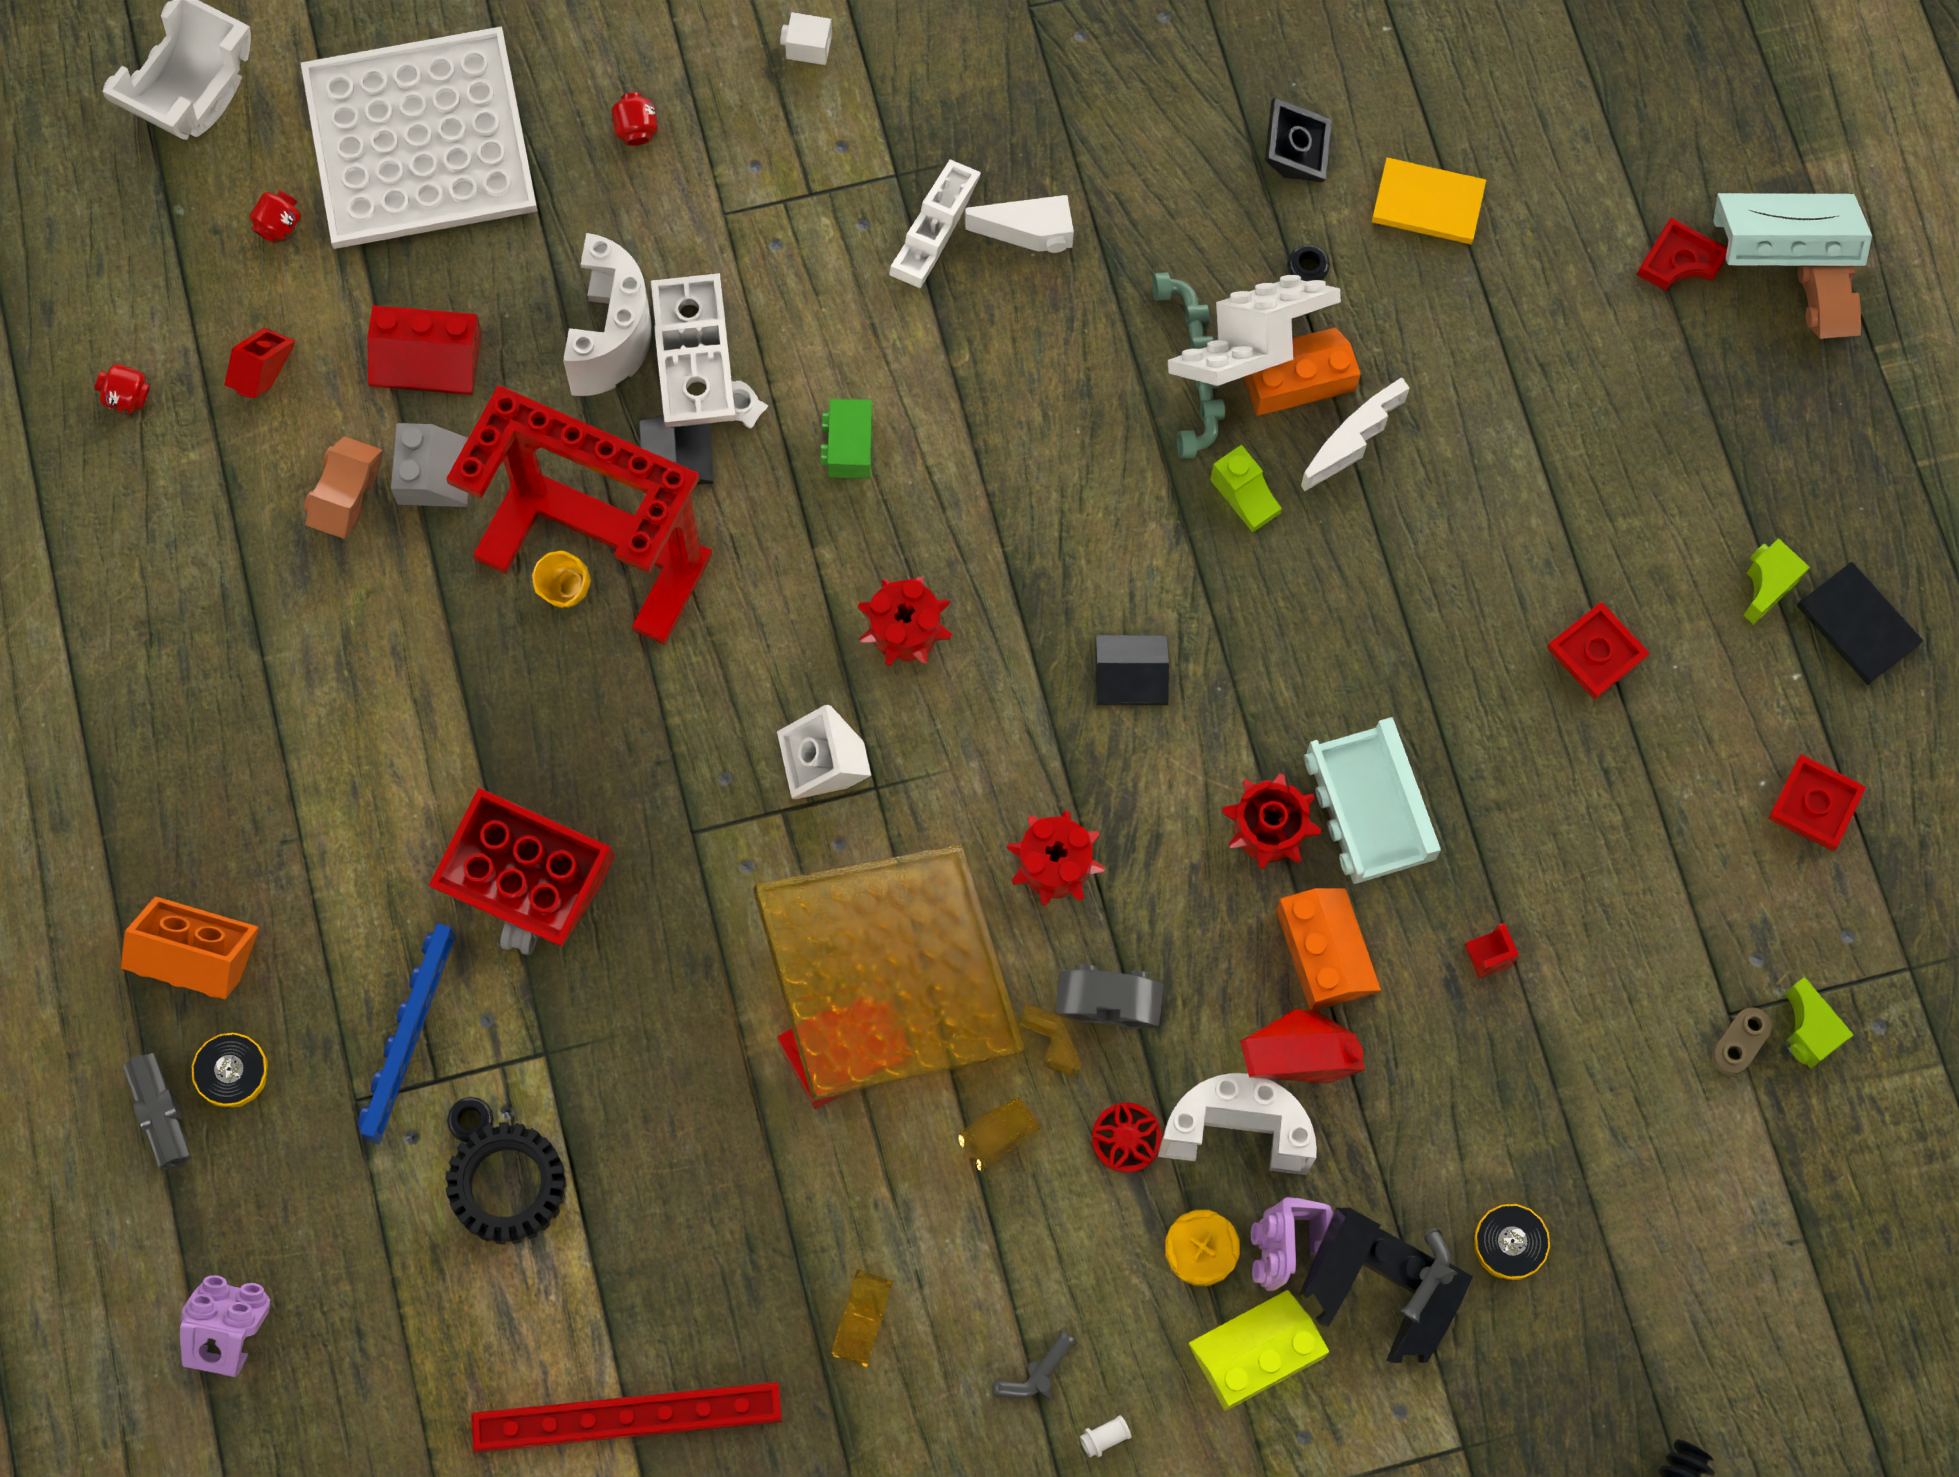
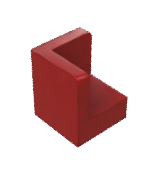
M1505 923L1497 925L1493 932L1470 940L1464 945L1478 979L1513 966L1519 957V953Z

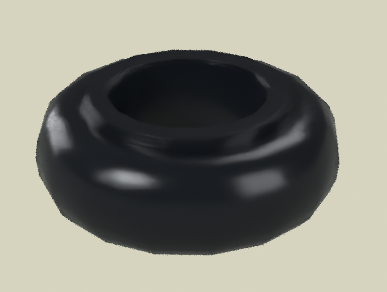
M1308 244L1301 245L1292 251L1288 258L1287 267L1290 275H1298L1303 281H1322L1329 273L1330 262L1324 250L1318 246ZM1303 259H1312L1318 264V268L1313 271H1307L1301 268L1299 262Z
M476 1097L462 1098L454 1103L449 1110L447 1118L448 1129L453 1137L466 1143L470 1140V1134L475 1131L479 1135L484 1131L483 1127L490 1124L493 1127L494 1122L493 1111L488 1103ZM469 1110H476L481 1115L480 1124L472 1130L460 1127V1118L463 1113Z

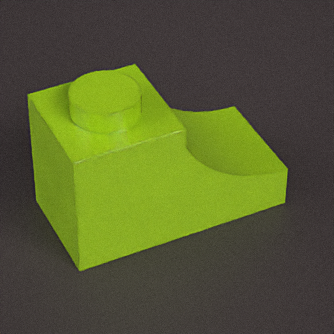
M1242 445L1213 464L1211 482L1252 532H1255L1281 514L1282 508L1270 492L1263 477V470Z
M1779 538L1770 547L1764 543L1750 557V560L1754 563L1746 574L1752 578L1754 597L1743 616L1753 625L1796 586L1810 568Z
M1805 977L1785 993L1795 1015V1029L1793 1035L1787 1039L1791 1045L1790 1050L1802 1064L1806 1063L1812 1069L1850 1039L1853 1033Z

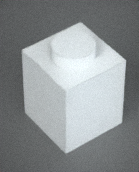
M791 12L789 25L783 24L780 44L785 45L786 59L826 65L832 39L831 19Z

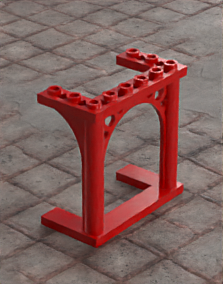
M498 385L446 478L449 485L482 499L502 461L504 462L511 486L473 554L474 560L507 574L538 515H541L615 548V558L649 574L653 566L658 567L662 570L637 615L632 629L634 632L665 645L712 557V550L700 545L691 496L700 479L699 473ZM544 448L645 493L646 495L635 516L542 475L536 450Z

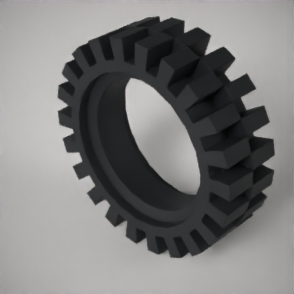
M507 1122L499 1123V1127L494 1128L490 1124L483 1127L484 1131L478 1135L474 1131L469 1135L470 1140L466 1144L463 1142L457 1147L459 1152L456 1157L452 1156L449 1161L450 1171H446L445 1180L448 1183V1187L445 1189L452 1211L468 1231L473 1235H478L487 1242L493 1240L496 1244L505 1245L506 1241H512L513 1244L521 1243V1239L525 1237L529 1239L536 1237L537 1231L541 1228L546 1230L550 1226L549 1221L551 1218L557 1217L560 1212L558 1209L559 1205L564 1203L565 1170L556 1150L547 1138H543L538 1131L533 1128L530 1130L526 1129L524 1125L515 1123V1126H509ZM503 1150H515L532 1158L537 1164L541 1176L540 1190L535 1201L525 1211L510 1217H497L486 1213L478 1207L472 1195L471 1184L478 1165L486 1157Z

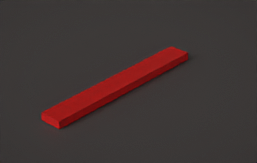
M779 1382L471 1413L473 1452L482 1453L782 1422Z

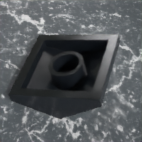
M1272 99L1265 161L1284 178L1316 182L1325 181L1332 119L1283 100Z
M664 414L640 421L641 448L698 472L700 479L697 485L714 484L710 423L665 428Z
M1096 635V705H1168L1169 655L1167 635Z

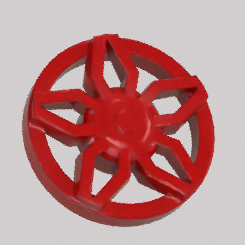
M1129 1102L1118 1103L1105 1109L1095 1121L1092 1130V1146L1096 1156L1106 1167L1120 1173H1135L1148 1167L1156 1159L1162 1141L1161 1127L1156 1117L1145 1107ZM1120 1110L1124 1111L1128 1119L1127 1122L1121 1123L1119 1120ZM1130 1110L1136 1111L1146 1118L1138 1119L1133 1124V1116ZM1114 1113L1113 1122L1116 1127L1112 1125L1100 1126L1110 1114ZM1152 1124L1146 1132H1141L1139 1129L1140 1125ZM1111 1131L1112 1138L1102 1136L1098 1132ZM1155 1131L1156 1142L1152 1151L1148 1142L1142 1139L1148 1138ZM1098 1141L1106 1145L1113 1144V1147L1110 1149L1109 1159L1101 1151ZM1139 1146L1144 1147L1149 1157L1137 1152ZM1115 1151L1124 1153L1117 1163H1114ZM1129 1153L1134 1158L1142 1161L1136 1165L1123 1166L1124 1162L1129 1158Z

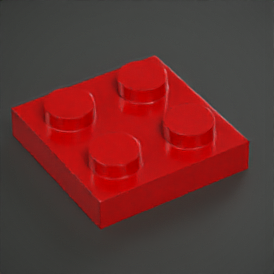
M1602 601L1547 646L1549 652L1594 700L1637 667L1650 654Z
M1800 754L1768 819L1834 852L1850 823L1866 786Z

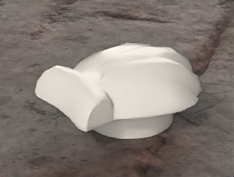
M732 381L736 420L742 421L747 428L751 429L768 405L759 401L755 392L746 383Z

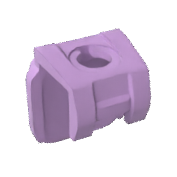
M1287 1197L1265 1210L1263 1219L1259 1223L1254 1222L1251 1228L1252 1244L1258 1245L1262 1249V1258L1255 1260L1252 1267L1254 1283H1260L1261 1287H1265L1267 1291H1274L1288 1282L1290 1274H1295L1294 1220H1309L1310 1255L1317 1254L1333 1216L1329 1205Z
M208 1276L195 1289L182 1309V1323L180 1326L182 1366L236 1377L242 1370L248 1356L247 1353L241 1352L244 1339L258 1331L269 1313L270 1299L264 1292V1288L259 1284L247 1283L238 1288L228 1286L226 1279L221 1276ZM209 1338L216 1340L215 1345L219 1347L221 1355L209 1353V1346L203 1344L207 1343Z

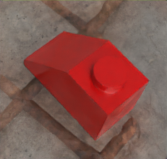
M263 328L240 342L231 350L224 385L236 390L241 396L257 398L272 388L294 347L295 340Z

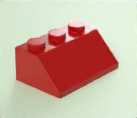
M372 305L367 336L368 385L370 387L473 395L482 335L477 314Z

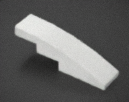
M949 160L924 199L921 212L908 231L905 244L891 265L890 276L918 288L922 287L960 219L980 178L981 172Z
M1402 377L1370 398L1349 416L1324 443L1304 472L1301 483L1304 491L1363 458L1367 446L1365 441L1383 431L1388 419L1387 412L1406 401L1410 388Z

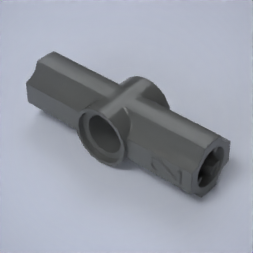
M151 1053L136 1056L123 1064L124 1072L136 1101L133 1103L136 1117L143 1132L148 1135L159 1168L161 1170L175 1168L185 1164L186 1161L192 1158L186 1136L179 1122L182 1120L179 1106L171 1089L167 1088L156 1055Z

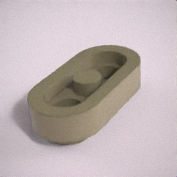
M1751 1007L1742 1010L1733 1019L1712 1051L1713 1065L1720 1073L1734 1076L1742 1073L1749 1066L1771 1033L1772 1024L1769 1016L1761 1009ZM1748 1020L1756 1021L1759 1025V1030H1751L1748 1027ZM1728 1049L1736 1050L1739 1054V1059H1731L1728 1056Z

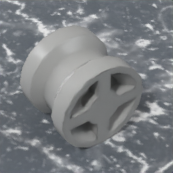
M505 922L501 934L500 948L506 950L517 948L520 949L522 954L530 956L535 948L538 936Z

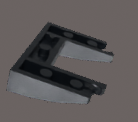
M1350 1207L1336 1208L1299 1295L1302 1299H1306L1313 1294L1323 1309V1312L1316 1317V1320L1320 1325L1329 1327L1351 1289L1362 1265L1415 1294L1423 1281L1420 1278L1421 1270L1425 1267H1431L1435 1259L1380 1229L1381 1224ZM1450 1263L1449 1268L1455 1270L1458 1274L1454 1275L1452 1281L1448 1284L1439 1282L1420 1313L1419 1323L1404 1316L1386 1361L1402 1363L1403 1355H1419V1362L1427 1363L1448 1330L1473 1276Z

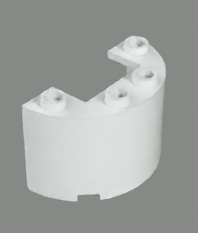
M173 0L166 3L161 15L166 37L159 45L152 48L148 60L140 70H136L132 74L131 78L128 69L121 66L114 76H110L107 79L102 92L111 103L181 139L187 140L190 134L198 137L207 131L218 120L232 100L242 79V76L237 74L240 71L241 60H248L251 32L250 26L199 0Z
M586 233L581 260V268L592 269L587 294L588 301L607 303L609 308L604 332L569 328L563 362L573 396H589L607 392L616 388V384L626 377H632L643 364L652 341V322L646 288L637 263L620 245L605 237Z
M1231 1073L1207 1079L1182 1097L1171 1113L1158 1153V1157L1195 1161L1197 1145H1202L1204 1125L1273 1134L1269 1171L1307 1175L1316 1159L1317 1147L1311 1121L1302 1105L1290 1092L1269 1079L1249 1078V1075L1245 1073Z

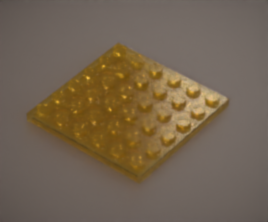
M962 844L759 883L754 886L753 893L812 1100L1020 1055L1025 1050Z

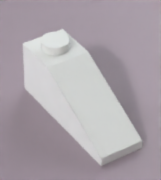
M1067 195L965 208V228L968 231L1038 252L1048 251L1057 253L1064 251L1066 248H1071L1073 245L1074 231Z

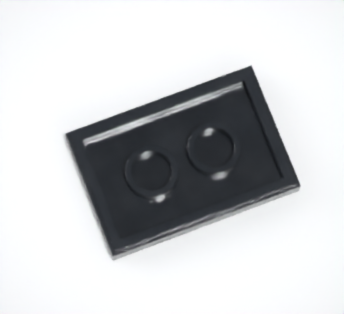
M1853 562L1849 563L1797 604L1802 613L1867 685L1871 684L1924 641Z

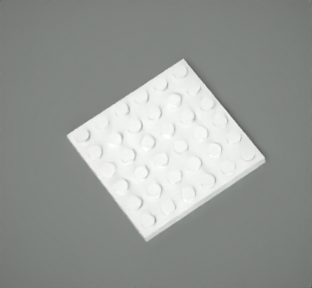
M502 26L301 62L329 232L334 249L538 212Z

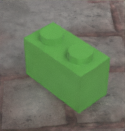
M830 399L829 411H823L822 432L829 433L828 444L821 445V465H828V477L870 479L872 400Z

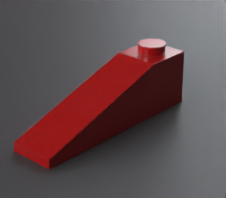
M1294 1009L1286 1013L1282 1018L1274 1020L1267 1027L1259 1029L1240 1041L1249 1078L1328 1084L1365 1071L1362 1060L1364 1056L1363 1048L1357 1040L1356 1034L1314 1010Z

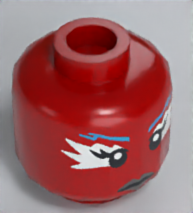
M631 92L623 94L621 101L613 105L611 115L614 133L617 138L623 140L629 146L643 145L652 140V136L658 131V121L655 104L650 99L641 97V93Z
M281 190L278 191L277 195L271 192L263 193L249 214V220L253 224L251 230L273 244L277 240L286 241L301 220L299 210L294 207L297 200Z
M116 363L109 368L108 372L100 371L94 390L100 392L99 400L102 406L130 415L136 409L142 410L150 390V384L146 383V377L143 372Z

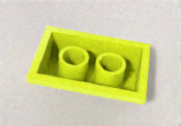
M1289 1290L1188 1343L1225 1412L1317 1363L1329 1353L1311 1317Z

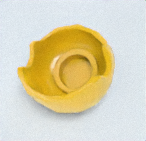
M566 551L547 553L536 563L532 573L535 592L548 603L559 608L576 606L586 596L591 583L588 567L579 558Z

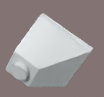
M824 705L777 731L792 799L847 789L871 776L863 740L831 705Z

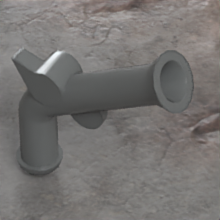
M1437 1228L1429 1229L1424 1236L1425 1242L1429 1244L1435 1256V1261L1431 1267H1425L1421 1270L1420 1278L1423 1281L1409 1304L1400 1310L1401 1313L1419 1323L1420 1313L1439 1282L1448 1284L1452 1281L1453 1276L1458 1274L1455 1270L1449 1268L1450 1252L1442 1238V1232Z
M1060 1330L1057 1341L1041 1362L1034 1361L1029 1364L1028 1372L1031 1376L1027 1382L1019 1383L1000 1380L1001 1378L996 1379L992 1385L994 1396L1029 1398L1039 1391L1051 1400V1381L1049 1376L1070 1347L1078 1344V1342Z

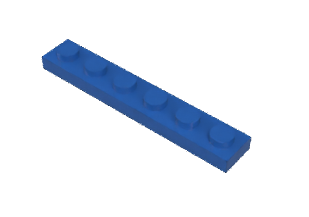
M437 923L434 932H429L424 940L422 953L425 954L421 967L416 966L413 970L409 987L413 989L408 1002L403 1001L397 1014V1022L400 1024L395 1037L390 1036L386 1043L384 1057L387 1059L382 1071L376 1072L371 1084V1092L374 1093L369 1107H363L358 1119V1127L361 1128L359 1133L366 1141L380 1145L456 938L452 928Z

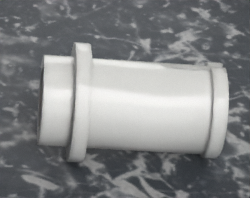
M1119 1415L1117 1418L1092 1431L1089 1428L1085 1429V1434L1079 1438L1089 1457L1096 1455L1099 1458L1102 1456V1451L1126 1439H1130L1131 1433L1125 1420Z

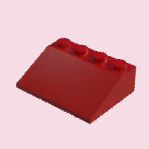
M478 787L428 886L562 947L600 889L615 855L611 847Z

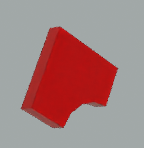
M1670 217L1636 275L1665 291L1675 282L1686 277H1701L1713 281L1726 260L1727 247Z

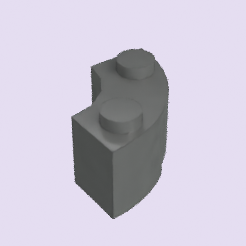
M1078 964L1075 966V970L1059 972L1055 1014L1077 1023L1109 1024L1131 1030L1159 1027L1164 984L1149 979L1150 974L1144 971L1132 970L1128 971L1127 974L1097 971V967L1093 965Z

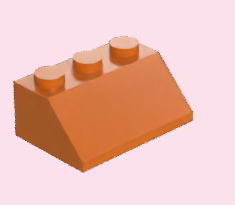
M1336 327L1292 338L1293 360L1244 376L1256 416L1355 392L1361 373L1351 343Z
M1315 888L1280 898L1276 912L1310 1010L1318 1011L1381 991L1346 888Z
M155 896L125 930L121 969L134 972L142 977L162 980L175 987H185L199 991L209 997L226 999L241 980L258 935L259 927Z

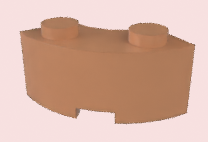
M1798 266V280L1802 283L1808 299L1809 307L1806 309L1807 326L1812 329L1819 339L1861 336L1859 293H1852V278L1855 274L1854 266Z
M345 436L334 446H330L324 456L323 465L325 469L316 488L308 493L304 503V510L307 511L305 525L345 539L363 512L361 508L363 493L367 489L371 491L373 489L383 449Z

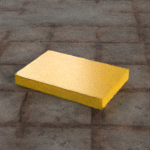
M1386 157L1371 222L1472 245L1486 180Z

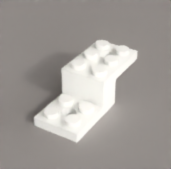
M720 273L651 281L655 316L654 329L665 428L735 421ZM686 305H694L699 309L698 313L691 318H686L679 312ZM700 382L707 389L703 394L693 396L687 392L689 385Z
M1286 275L1280 277V281L1276 283L1258 284L1255 286V290L1249 292L1238 291L1231 293L1230 298L1216 302L1218 340L1208 342L1207 347L1202 349L1184 350L1181 356L1169 359V374L1219 386L1293 360L1291 319L1341 302L1340 288L1326 286V282L1321 280L1307 282L1301 280V277L1298 275Z

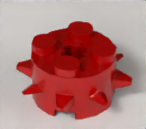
M918 577L916 580L908 579L895 582L883 579L882 588L873 595L871 602H860L858 605V609L869 618V630L859 640L861 643L873 642L880 653L885 655V665L891 666L898 658L905 662L918 659L923 664H926L928 662L927 653L933 649L934 643L940 640L951 639L952 633L940 624V613L950 602L948 599L937 600L930 589L924 586V578ZM902 618L910 619L911 622L904 623Z
M1280 773L1273 783H1271L1272 780H1266L1254 785L1247 779L1243 780L1242 785L1245 793L1241 798L1240 804L1225 806L1222 810V814L1234 821L1235 836L1229 842V847L1231 849L1241 847L1258 862V867L1261 869H1265L1269 862H1278L1286 858H1291L1296 863L1301 862L1299 848L1303 839L1321 834V828L1309 820L1310 809L1308 806L1314 800V795H1302L1294 786L1290 784L1286 786L1285 775ZM1269 817L1270 821L1276 819L1278 824L1270 825L1265 822V819Z
M1064 811L1061 817L1041 819L1033 815L1027 817L1029 829L1026 831L1022 841L1008 843L1006 849L1019 856V871L1011 880L1013 885L1029 884L1030 889L1040 895L1041 905L1044 906L1049 903L1051 898L1061 899L1067 894L1080 902L1084 899L1082 886L1085 884L1089 874L1104 873L1105 870L1104 866L1092 859V845L1100 837L1098 831L1087 832L1084 827L1072 821L1069 811ZM1053 853L1061 855L1058 862L1050 860Z

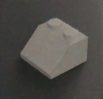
M397 423L391 490L397 505L468 507L469 493L449 485L446 480L468 438L433 424Z

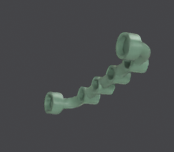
M1168 272L1153 273L1152 293L1154 300H1170L1171 293L1179 294L1185 304L1184 316L1186 326L1189 328L1190 349L1207 347L1208 342L1214 341L1212 336H1204L1202 326L1209 324L1208 306L1199 305L1196 293L1189 284L1181 280L1170 279ZM1195 380L1200 396L1201 420L1204 421L1205 431L1201 436L1197 437L1194 430L1178 431L1177 449L1180 459L1195 458L1198 450L1206 449L1217 438L1218 420H1224L1225 418L1223 399L1214 400L1213 389L1219 388V386Z

